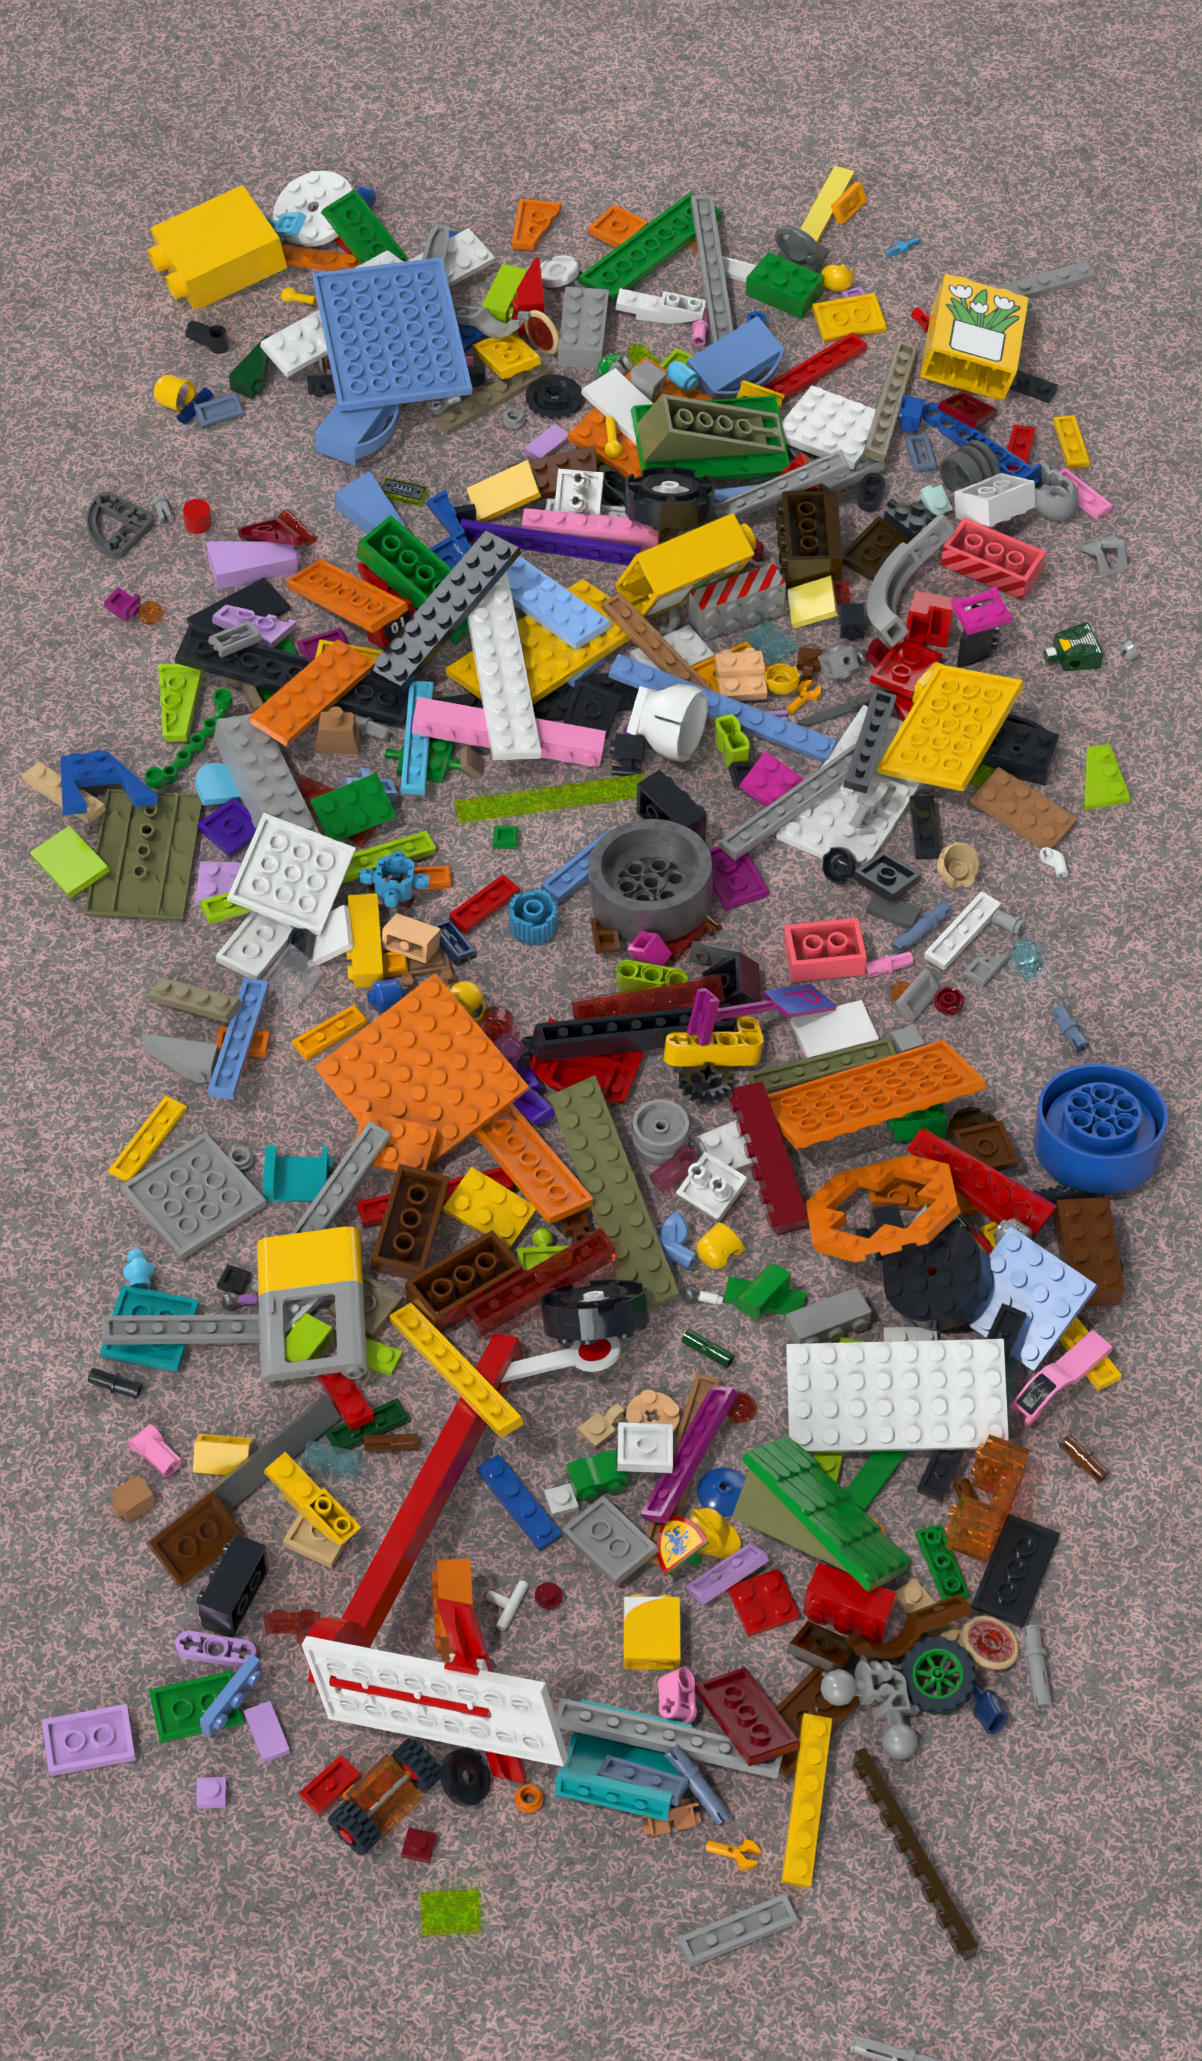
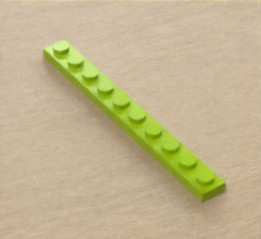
M426 830L355 852L342 883L360 878V873L363 869H373L376 871L378 860L384 856L391 857L394 851H403L405 858L416 861L435 855L436 847ZM229 892L200 901V908L209 925L253 912V910L227 901Z

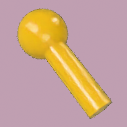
M286 287L281 291L280 297L283 301H296L317 305L315 296L297 293L292 287Z
M607 417L608 443L605 445V454L609 458H616L622 454L623 449L622 445L617 441L614 417Z

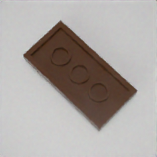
M594 445L529 460L541 494L540 498L533 501L556 496L558 469L598 472L597 453ZM520 463L507 465V469L516 466Z
M817 1666L776 1707V1710L798 1740L804 1713L832 1718L831 1736L860 1706L858 1696H854L852 1701L841 1706L832 1705L825 1700L821 1692V1682L827 1673ZM798 1749L783 1754L779 1772L787 1779L795 1773Z

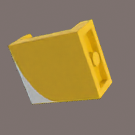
M641 1594L624 1597L623 1669H679L680 1597H673L667 1594L658 1597H645Z

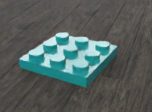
M122 1285L112 1316L197 1315L200 1303L198 1299ZM102 1344L100 1357L178 1373L187 1344Z

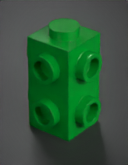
M942 1103L930 1106L926 1110L908 1113L901 1118L886 1120L887 1130L892 1132L894 1141L913 1140L919 1130L923 1128L945 1139L947 1117Z

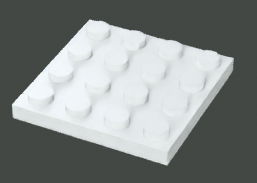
M811 386L781 422L785 443L821 458L842 449L850 469L854 470L863 457L862 453L876 410L825 391L822 388Z
M263 813L229 892L227 901L294 927L307 928L313 934L320 936L356 848Z

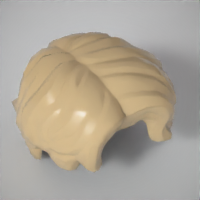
M964 842L949 844L942 850L936 867L941 879H943L947 886L955 889L962 885L970 887L975 882L980 862L975 848Z

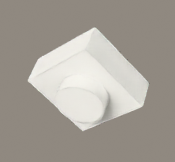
M570 1483L544 1490L552 1518L579 1511V1506Z

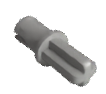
M354 714L362 735L366 736L369 734L384 741L388 739L390 735L389 728L374 723L370 717L365 718Z

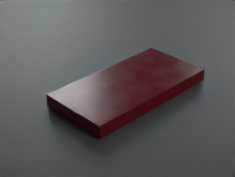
M745 1667L695 1684L696 1694L748 1766L800 1748L798 1738Z

